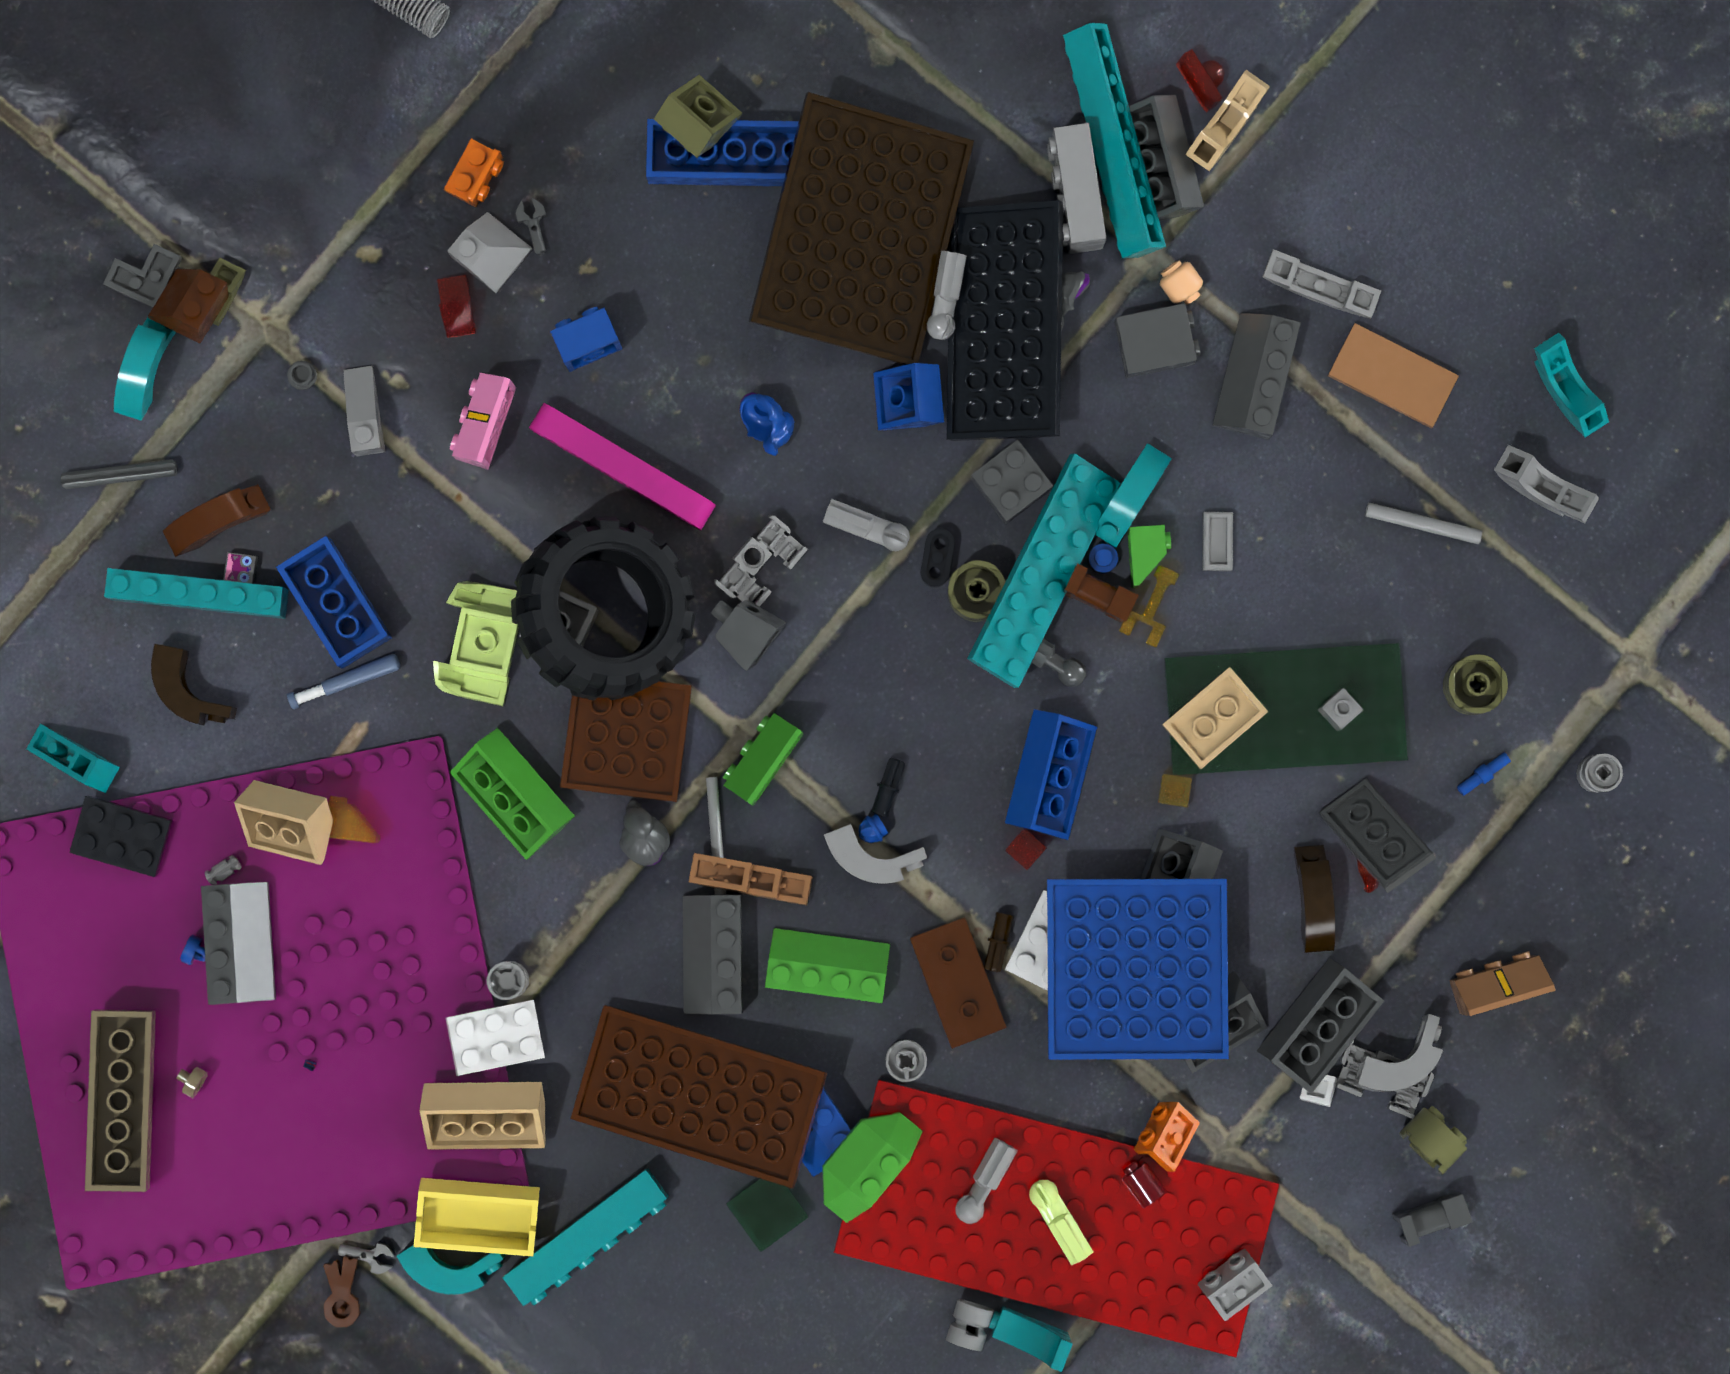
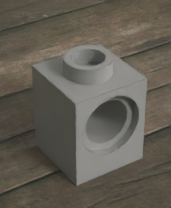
M1344 688L1338 690L1317 709L1336 731L1342 730L1363 711L1362 707Z

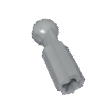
M941 251L934 289L935 301L933 312L927 321V331L934 339H948L955 330L953 317L956 301L959 300L966 256L964 254Z
M831 499L823 520L824 524L883 545L890 551L904 549L910 539L909 530L903 524L893 523L834 499Z
M994 1138L973 1175L975 1182L971 1190L957 1201L955 1210L957 1217L961 1221L973 1224L983 1217L985 1211L984 1202L990 1191L997 1189L1018 1151L1017 1149L998 1138Z

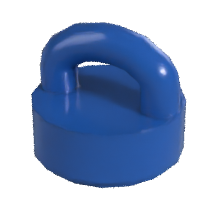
M196 935L189 937L180 957L181 962L190 966L194 959L205 962V948L201 946L203 938Z

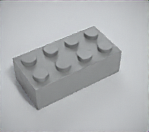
M1089 123L1056 127L1053 130L1052 137L1048 138L1047 153L1049 161H1054L1055 164L1053 172H1051L1053 190L1058 189L1059 195H1057V200L1063 202V247L1067 246L1068 254L1101 250L1106 241V232Z

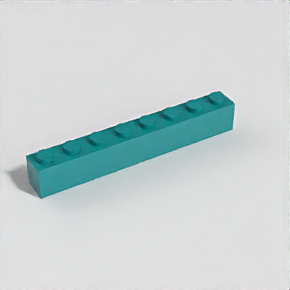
M1088 23L1063 35L1065 51L1069 57L1073 81L1078 90L1080 108L1084 113L1086 123H1089L1095 164L1100 173L1102 191L1106 196L1109 207V217L1114 226L1117 247L1122 258H1140L1165 248L1166 244L1108 26L1102 23Z

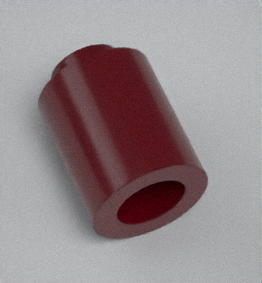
M1136 1160L1123 1169L1125 1175L1122 1177V1181L1142 1208L1149 1206L1166 1193V1189L1146 1162L1139 1164Z

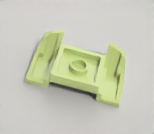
M470 581L457 583L446 602L461 608L450 663L433 661L435 685L439 689L466 699L504 706L510 679L508 675L519 629L518 624L512 623L511 600L516 597L517 590Z

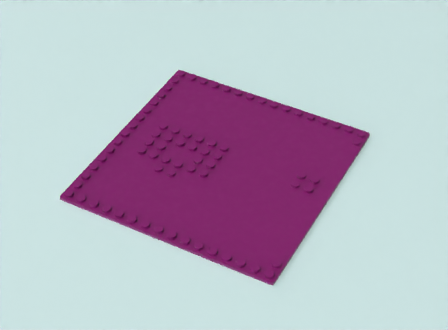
M435 736L109 801L173 820L156 877L69 853L82 807L0 823V931L67 1289L75 1290L414 1222L417 1218L418 1190L421 1178L529 1186L522 1148L427 1149L419 1111L424 1083L509 1082L506 1066L456 1076L446 1017L495 1008L493 995L487 986V963L444 740L441 737ZM254 780L327 798L333 824L325 859L321 865L248 847L234 802ZM231 855H234L239 860L242 868L234 870L235 873L223 881H216V885L269 882L276 1000L208 1005L206 962L194 959L190 966L180 960L183 949L191 935L203 938L201 946L205 948L201 886L211 885L205 877V871H211L213 866L224 859L229 860ZM92 1010L156 1011L150 1189L146 1192L85 1191ZM305 1060L316 1062L314 1071L303 1067ZM195 1067H199L208 1072L197 1095L191 1098L182 1093L185 1084L176 1078L181 1069L191 1073Z

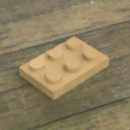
M1229 667L1164 722L1162 726L1201 770L1268 713V711Z

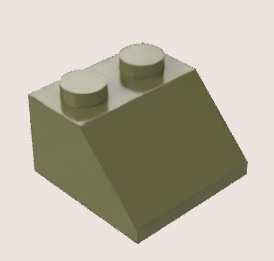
M699 74L667 97L654 120L667 133L680 142L688 152L698 158L719 141L740 118L742 112Z

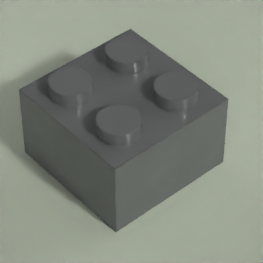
M1018 439L971 474L970 480L1005 525L1053 488V484Z

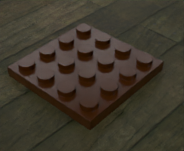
M658 681L632 696L610 700L609 698L589 700L572 696L560 788L678 802L692 685Z

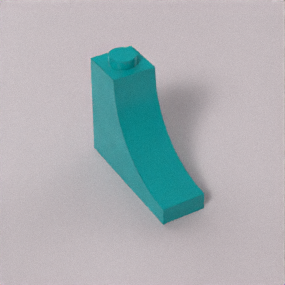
M1004 1306L1001 1307L1000 1312L994 1311L990 1326L988 1327L992 1329L991 1335L993 1338L1040 1359L1052 1369L1060 1372L1063 1371L1073 1345L1068 1332Z

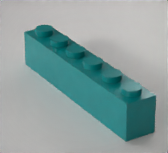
M107 568L104 597L115 601L286 619L289 590L280 586Z
M647 1167L502 1278L523 1306L529 1302L533 1306L547 1296L545 1292L547 1288L553 1284L557 1288L571 1278L569 1274L571 1270L577 1266L582 1270L595 1260L593 1254L600 1248L606 1252L619 1242L616 1236L624 1230L630 1234L643 1224L640 1218L648 1212L654 1216L667 1205L664 1203V1200L668 1198V1194Z

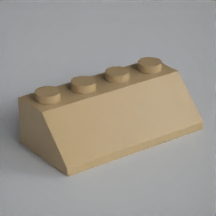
M542 1082L424 1083L419 1111L427 1149L545 1148V1098Z

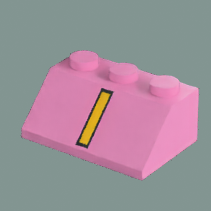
M480 373L478 379H473L469 389V395L472 396L469 407H463L459 422L463 423L460 433L454 434L450 445V450L453 451L452 456L456 460L489 470L516 391V386L511 379Z

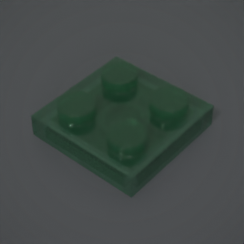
M763 1179L757 1180L726 1203L760 1252L809 1217L788 1187Z

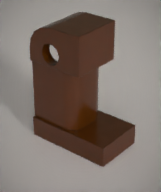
M1077 563L1064 590L1065 596L1071 599L1074 598L1105 613L1104 615L1116 621L1125 623L1139 595L1121 586L1116 588L1086 573L1088 568Z

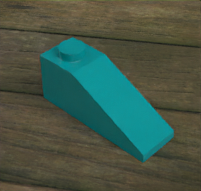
M43 724L39 725L26 750L84 785L104 793L107 792L120 768L104 757Z

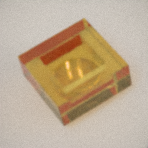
M1162 774L1158 803L1187 808L1192 778Z

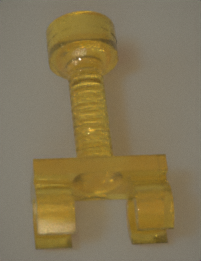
M1160 565L1157 566L1153 575L1157 579V584L1149 598L1150 600L1147 603L1148 605H1146L1147 608H1145L1144 613L1140 615L1131 611L1127 621L1122 623L1119 632L1129 636L1136 620L1152 627L1146 644L1155 648L1166 627L1153 621L1154 614H1156L1155 611H1157L1159 603H1161L1160 601L1167 589L1166 587L1175 585L1179 577L1178 573Z

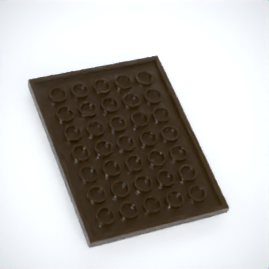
M807 92L748 322L904 365L918 363L927 330V321L935 299L934 289L941 251H947L974 140Z

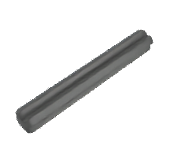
M164 460L66 472L61 474V484L65 489L176 476L177 464L174 460Z

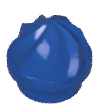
M877 814L872 817L866 816L859 825V837L870 844L883 841L882 837L889 834Z

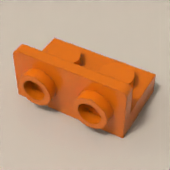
M471 138L444 191L474 207L477 206L479 201L484 202L490 191L488 184L492 176L497 177L504 165L501 152L497 149L493 150Z
M1159 1102L1152 1110L1145 1129L1139 1135L1134 1151L1138 1154H1149L1166 1171L1175 1172L1200 1122L1179 1102Z

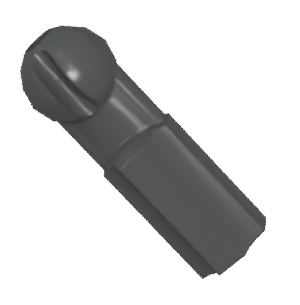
M1043 638L1031 663L1039 668L1047 665L1057 671L1059 680L1066 686L1075 687L1080 685L1086 677L1085 665L1075 658L1065 660L1055 653V645Z

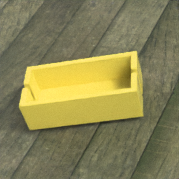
M421 1178L418 1190L414 1247L533 1256L540 1187Z

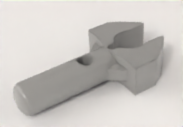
M378 1242L376 1248L372 1250L341 1244L338 1249L340 1256L358 1257L359 1260L368 1262L371 1266V1273L381 1274L393 1267L392 1265L381 1264L375 1258L380 1254L391 1257L395 1256L392 1248L385 1243Z

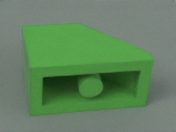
M1165 525L1128 528L1131 588H1138L1167 554L1166 549H1171L1170 532H1165Z

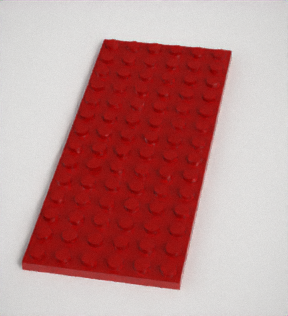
M878 1079L869 1117L900 1112L923 1132L910 1161L873 1206L847 1223L842 1220L834 1253L1236 1358L1249 1304L1224 1321L1200 1289L1198 1282L1242 1249H1246L1259 1266L1279 1183L1184 1158L1179 1162L1175 1172H1168L1149 1154L1136 1153L1134 1145ZM994 1138H998L1018 1151L997 1189L991 1190L984 1202L985 1211L983 1217L976 1223L967 1224L956 1215L955 1207L957 1201L971 1190L975 1182L973 1175ZM1136 1160L1139 1164L1146 1162L1166 1189L1164 1195L1145 1208L1140 1206L1122 1181V1177L1125 1175L1123 1169ZM1049 1180L1057 1186L1060 1197L1094 1251L1086 1259L1074 1265L1070 1264L1039 1210L1030 1200L1029 1190L1035 1182Z

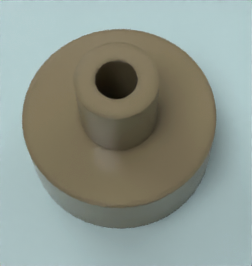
M195 1067L191 1073L181 1069L176 1079L185 1084L182 1093L194 1098L204 1084L208 1072L199 1067Z

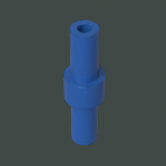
M1503 752L1487 765L1482 764L1474 770L1475 774L1457 786L1458 791L1462 796H1465L1481 783L1485 785L1494 778L1493 774L1511 762L1510 758Z

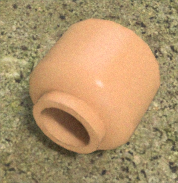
M1178 260L1161 272L1160 286L1172 303L1178 304L1184 301L1188 305L1201 295L1198 290L1202 287L1203 280L1190 262L1181 263Z

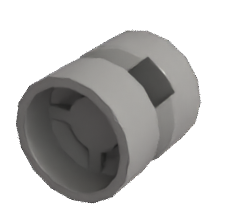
M1606 753L1591 755L1583 759L1578 765L1576 772L1577 780L1582 788L1592 793L1611 791L1622 781L1623 768L1619 760L1613 755Z
M505 961L496 964L490 969L487 976V986L490 993L501 1000H511L521 996L529 985L527 970L522 964L515 961Z
M957 1299L953 1313L956 1321L950 1323L946 1341L963 1348L982 1351L987 1337L984 1328L990 1326L994 1310L975 1302ZM967 1325L972 1326L970 1331L966 1330Z

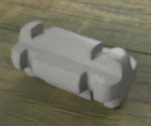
M234 855L229 856V860L224 859L213 866L211 871H205V877L211 885H216V881H223L234 874V870L242 868L239 860Z

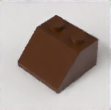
M176 269L149 313L148 318L201 344L229 298L227 282L201 269Z

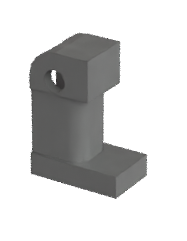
M1460 1192L1447 1194L1426 1204L1392 1213L1393 1219L1401 1224L1404 1235L1400 1236L1401 1242L1411 1247L1420 1244L1419 1237L1445 1228L1453 1230L1473 1223L1463 1194Z

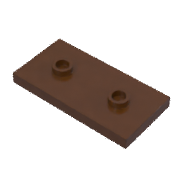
M965 917L910 938L952 1049L1007 1028Z

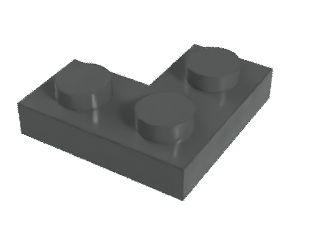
M154 244L142 270L115 258L103 285L153 308L176 269H178L182 257Z

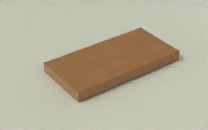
M1356 323L1353 324L1327 375L1429 428H1433L1459 375Z

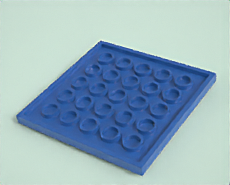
M1047 879L1048 1060L1229 1059L1227 879Z

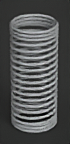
M374 0L375 3L383 6L388 12L391 11L392 14H396L405 23H409L410 26L413 25L414 28L422 31V34L429 38H434L441 31L450 15V7L445 5V3L441 4V1L429 0L426 6L427 0H423L421 4V0H405L400 9L399 7L403 0H399L396 5L397 0L392 2L391 0ZM410 1V3H409L407 9L403 12L405 6H406V5L408 4V2ZM434 1L433 6H432V7L430 8V10L428 11V9H429L431 3ZM414 4V6H413L411 12L408 14L409 9H410V8L412 7V5ZM423 9V11H422L420 17L417 19L418 14H419V13L421 12V10Z

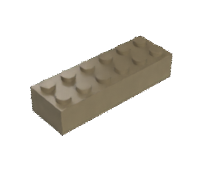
M96 1009L91 1011L85 1191L146 1192L150 1189L155 1010Z

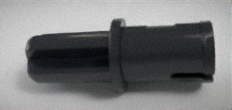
M895 758L888 760L880 784L877 783L879 789L870 812L888 818L895 793H899L897 787L905 767L903 761Z

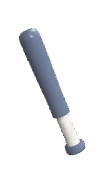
M389 654L322 681L320 685L296 694L295 692H290L287 694L288 702L293 710L298 709L300 704L316 697L328 696L395 672L401 667L400 660L396 654Z

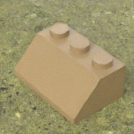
M254 780L236 799L234 804L248 847L319 865L324 862L333 824L327 798Z

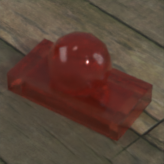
M1191 49L1182 55L1176 66L1204 111L1208 112L1214 109L1222 100L1217 87L1222 84L1225 72L1223 66L1217 61L1209 60L1201 64Z

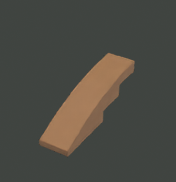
M694 853L689 883L808 906L813 877L783 871L782 869L753 865L749 862Z

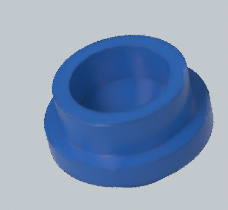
M1098 544L1090 551L1089 563L1095 571L1107 573L1116 567L1118 554L1111 545Z

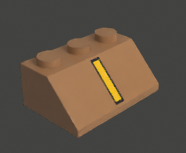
M1529 951L1513 955V961L1502 964L1501 960L1484 964L1485 970L1474 973L1473 968L1459 971L1456 973L1457 978L1449 980L1459 1013L1466 1016H1473L1556 991L1555 986L1540 956H1530Z

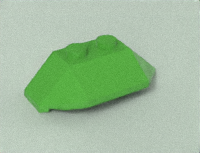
M900 1112L860 1119L822 1165L823 1204L846 1223L871 1208L910 1161L923 1131Z

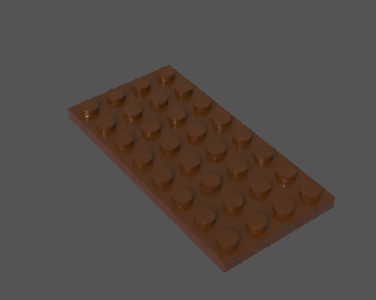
M604 1005L570 1119L782 1186L794 1188L828 1072Z

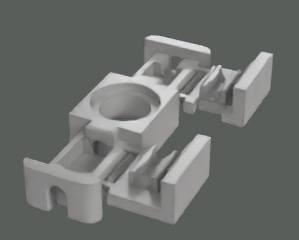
M768 515L771 520L755 539L750 536L733 556L732 559L735 563L719 581L714 579V584L729 597H737L742 602L744 600L752 602L763 590L764 592L753 603L760 607L772 591L765 586L759 587L755 583L757 579L755 577L751 578L749 574L754 576L771 555L775 557L779 555L785 560L783 564L787 568L792 569L808 550L791 535L786 536L784 532L790 534V528L774 515ZM750 548H756L760 553L759 561L753 565L747 564L744 559L745 552ZM797 549V553L792 557V559L789 562H787L790 556Z
M1353 1040L1340 1057L1341 1064L1345 1065L1346 1061L1348 1063L1346 1067H1342L1336 1087L1362 1097L1363 1089H1355L1348 1085H1343L1347 1083L1353 1086L1361 1057L1369 1056L1381 1061L1388 1059L1393 1063L1402 1060L1379 1050L1376 1051V1054L1353 1045ZM1430 1072L1415 1085L1395 1091L1397 1092L1393 1102L1389 1101L1387 1108L1413 1119L1420 1099L1417 1096L1419 1092L1421 1097H1425L1428 1094L1434 1074ZM1395 1103V1104H1397V1105H1400V1106H1402V1107H1405V1108H1407V1110H1406V1109H1403V1108H1401V1107H1398V1106H1396V1105L1393 1106V1104Z

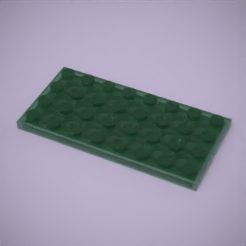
M1399 643L1164 659L1168 719L1229 667L1268 711V713L1201 770L1170 735L1172 776L1408 760ZM1344 688L1362 707L1363 711L1342 730L1336 731L1317 709L1338 690Z

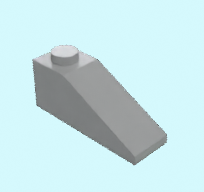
M373 366L343 370L351 452L356 456L386 452Z

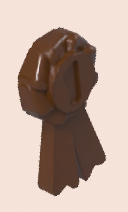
M345 1255L342 1262V1272L338 1259L333 1261V1263H325L323 1266L332 1294L324 1303V1315L326 1320L335 1327L351 1326L360 1315L359 1299L351 1293L359 1261L358 1257L351 1259Z

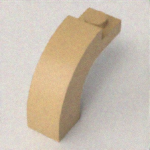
M1246 70L1185 155L1210 171L1246 124L1270 86Z

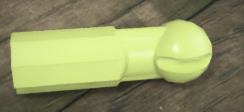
M1049 1180L1035 1182L1029 1190L1030 1200L1039 1210L1070 1264L1074 1265L1086 1259L1094 1251L1060 1197L1057 1186Z

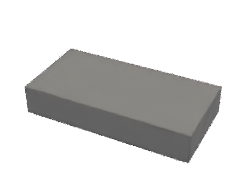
M1203 512L1202 571H1233V512Z

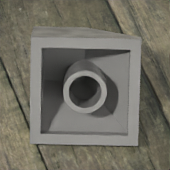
M487 212L469 225L447 252L451 258L493 292L497 293L533 248Z

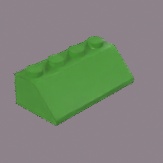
M498 728L478 741L450 771L451 775L526 860L558 834L575 817Z
M774 928L765 988L883 1003L890 944Z

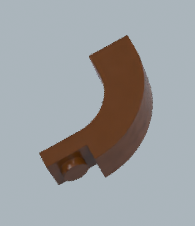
M258 484L243 490L238 488L190 510L169 524L163 530V533L176 557L199 549L217 534L240 523L266 515L271 509Z

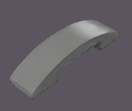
M1274 249L1271 252L1263 274L1264 279L1302 297L1370 319L1373 316L1381 294V290L1355 280L1350 282L1303 264L1300 262V259Z

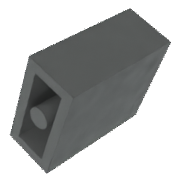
M1185 303L1119 316L1115 319L1114 323L1126 378L1195 365L1197 356L1201 355L1198 339H1193L1191 328L1195 327L1193 313L1191 310L1187 311Z

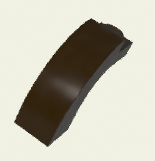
M154 644L151 660L152 680L158 696L170 711L186 721L203 726L206 714L209 715V721L225 724L226 718L235 720L237 708L205 702L192 694L185 678L189 651Z
M1324 845L1294 847V858L1301 895V935L1305 953L1334 951V895L1329 860H1326Z

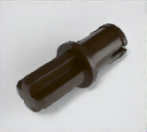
M996 912L991 938L987 939L990 943L984 967L989 971L1000 972L1007 945L1010 946L1008 939L1014 916Z

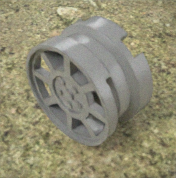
M904 1039L891 1045L886 1054V1067L893 1078L901 1082H911L918 1079L924 1073L927 1066V1057L920 1044L913 1040Z

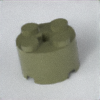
M973 560L961 565L952 574L948 585V600L951 608L965 620L973 622L987 620L1006 582L1003 574L995 565L982 560ZM976 584L982 585L981 590L985 592V595L980 594L979 598H974L973 592L969 591V588H975Z
M1480 654L1470 655L1453 663L1448 668L1443 680V692L1451 708L1466 715H1479L1493 710L1504 699L1508 689V679L1503 668L1491 657ZM1474 678L1476 683L1481 684V688L1476 689L1475 692L1474 688L1469 685L1471 681H1474Z
M1431 1106L1429 1109L1423 1107L1399 1134L1403 1139L1408 1135V1140L1411 1142L1409 1146L1432 1168L1438 1164L1440 1166L1438 1173L1443 1175L1467 1150L1465 1146L1467 1138L1455 1126L1450 1130L1444 1124L1445 1117L1434 1106Z

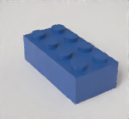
M329 537L321 538L276 566L337 667L344 669L393 638Z

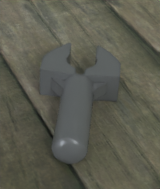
M532 198L535 207L533 219L525 214L522 201L516 210V217L519 224L524 223L528 226L534 252L540 255L546 252L539 223L547 215L544 206Z

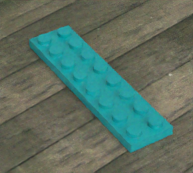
M1077 454L1069 455L967 658L969 661L1013 688H1019L1066 594L1064 590L1077 563L1081 564L1100 526L1098 521L1116 494L1120 482Z

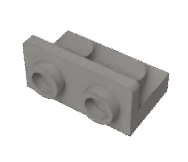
M1246 1249L1233 1254L1228 1261L1216 1270L1209 1272L1204 1279L1198 1282V1286L1224 1321L1272 1287L1270 1281Z

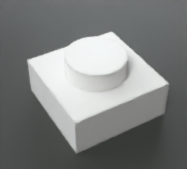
M1326 1075L1312 1094L1302 1088L1300 1099L1330 1107L1337 1078Z

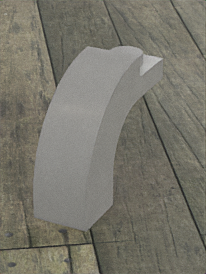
M1510 445L1507 446L1494 469L1504 482L1523 496L1562 517L1566 515L1584 524L1599 500L1597 494L1559 478L1545 469L1533 455Z
M851 824L824 834L827 845L840 866L853 876L867 882L887 884L902 881L904 878L900 870L901 868L906 867L907 872L924 866L922 860L927 859L924 847L893 859L874 858L861 848Z
M1431 1014L1422 1017L1414 1047L1410 1054L1402 1061L1388 1063L1369 1056L1361 1057L1353 1086L1373 1092H1391L1408 1088L1423 1080L1434 1069L1443 1052V1049L1432 1046L1433 1042L1437 1043L1441 1034L1442 1026L1438 1025L1440 1017Z

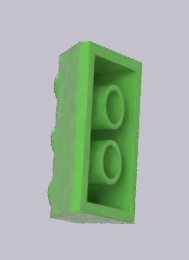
M773 713L771 718L767 715L763 718L756 729L760 734L754 742L750 739L747 741L739 753L744 757L737 766L732 763L723 776L727 780L723 786L752 806L756 804L804 735L801 730Z

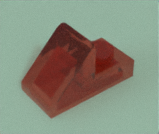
M460 275L437 279L441 301L439 307L447 338L476 334L467 276Z

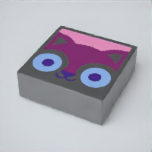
M227 552L223 580L254 584L258 557Z

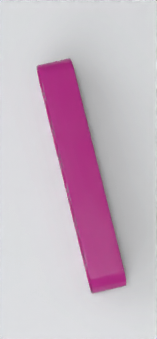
M543 403L529 426V429L699 530H702L716 507V504L546 403Z

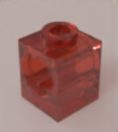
M1024 828L1004 852L1021 867L1028 870L1047 848Z

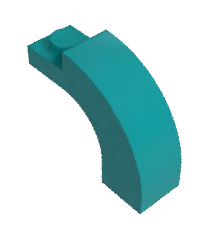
M148 317L143 325L138 324L128 344L120 367L114 396V412L140 421L143 419L153 400V385L159 362L175 335V331Z
M1557 333L1535 347L1534 350L1538 360L1534 363L1551 397L1569 422L1584 437L1589 436L1609 423L1604 403L1588 388L1578 374L1572 362L1565 338L1560 333Z
M1146 444L1099 519L1098 523L1100 526L1095 534L1097 537L1115 548L1118 546L1172 460L1171 457L1150 444Z
M412 1245L396 1257L408 1275L421 1286L437 1293L455 1295L468 1293L484 1286L487 1280L482 1272L485 1271L487 1275H490L501 1268L503 1265L500 1261L506 1255L489 1253L470 1265L453 1266L442 1261L432 1248L414 1247Z

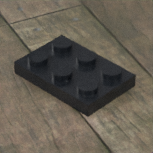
M85 796L69 853L156 877L173 820L95 797Z

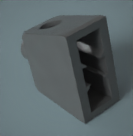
M721 600L711 612L714 617L723 623L715 635L716 639L745 671L757 665L786 624L782 619L747 600L739 603L734 609Z

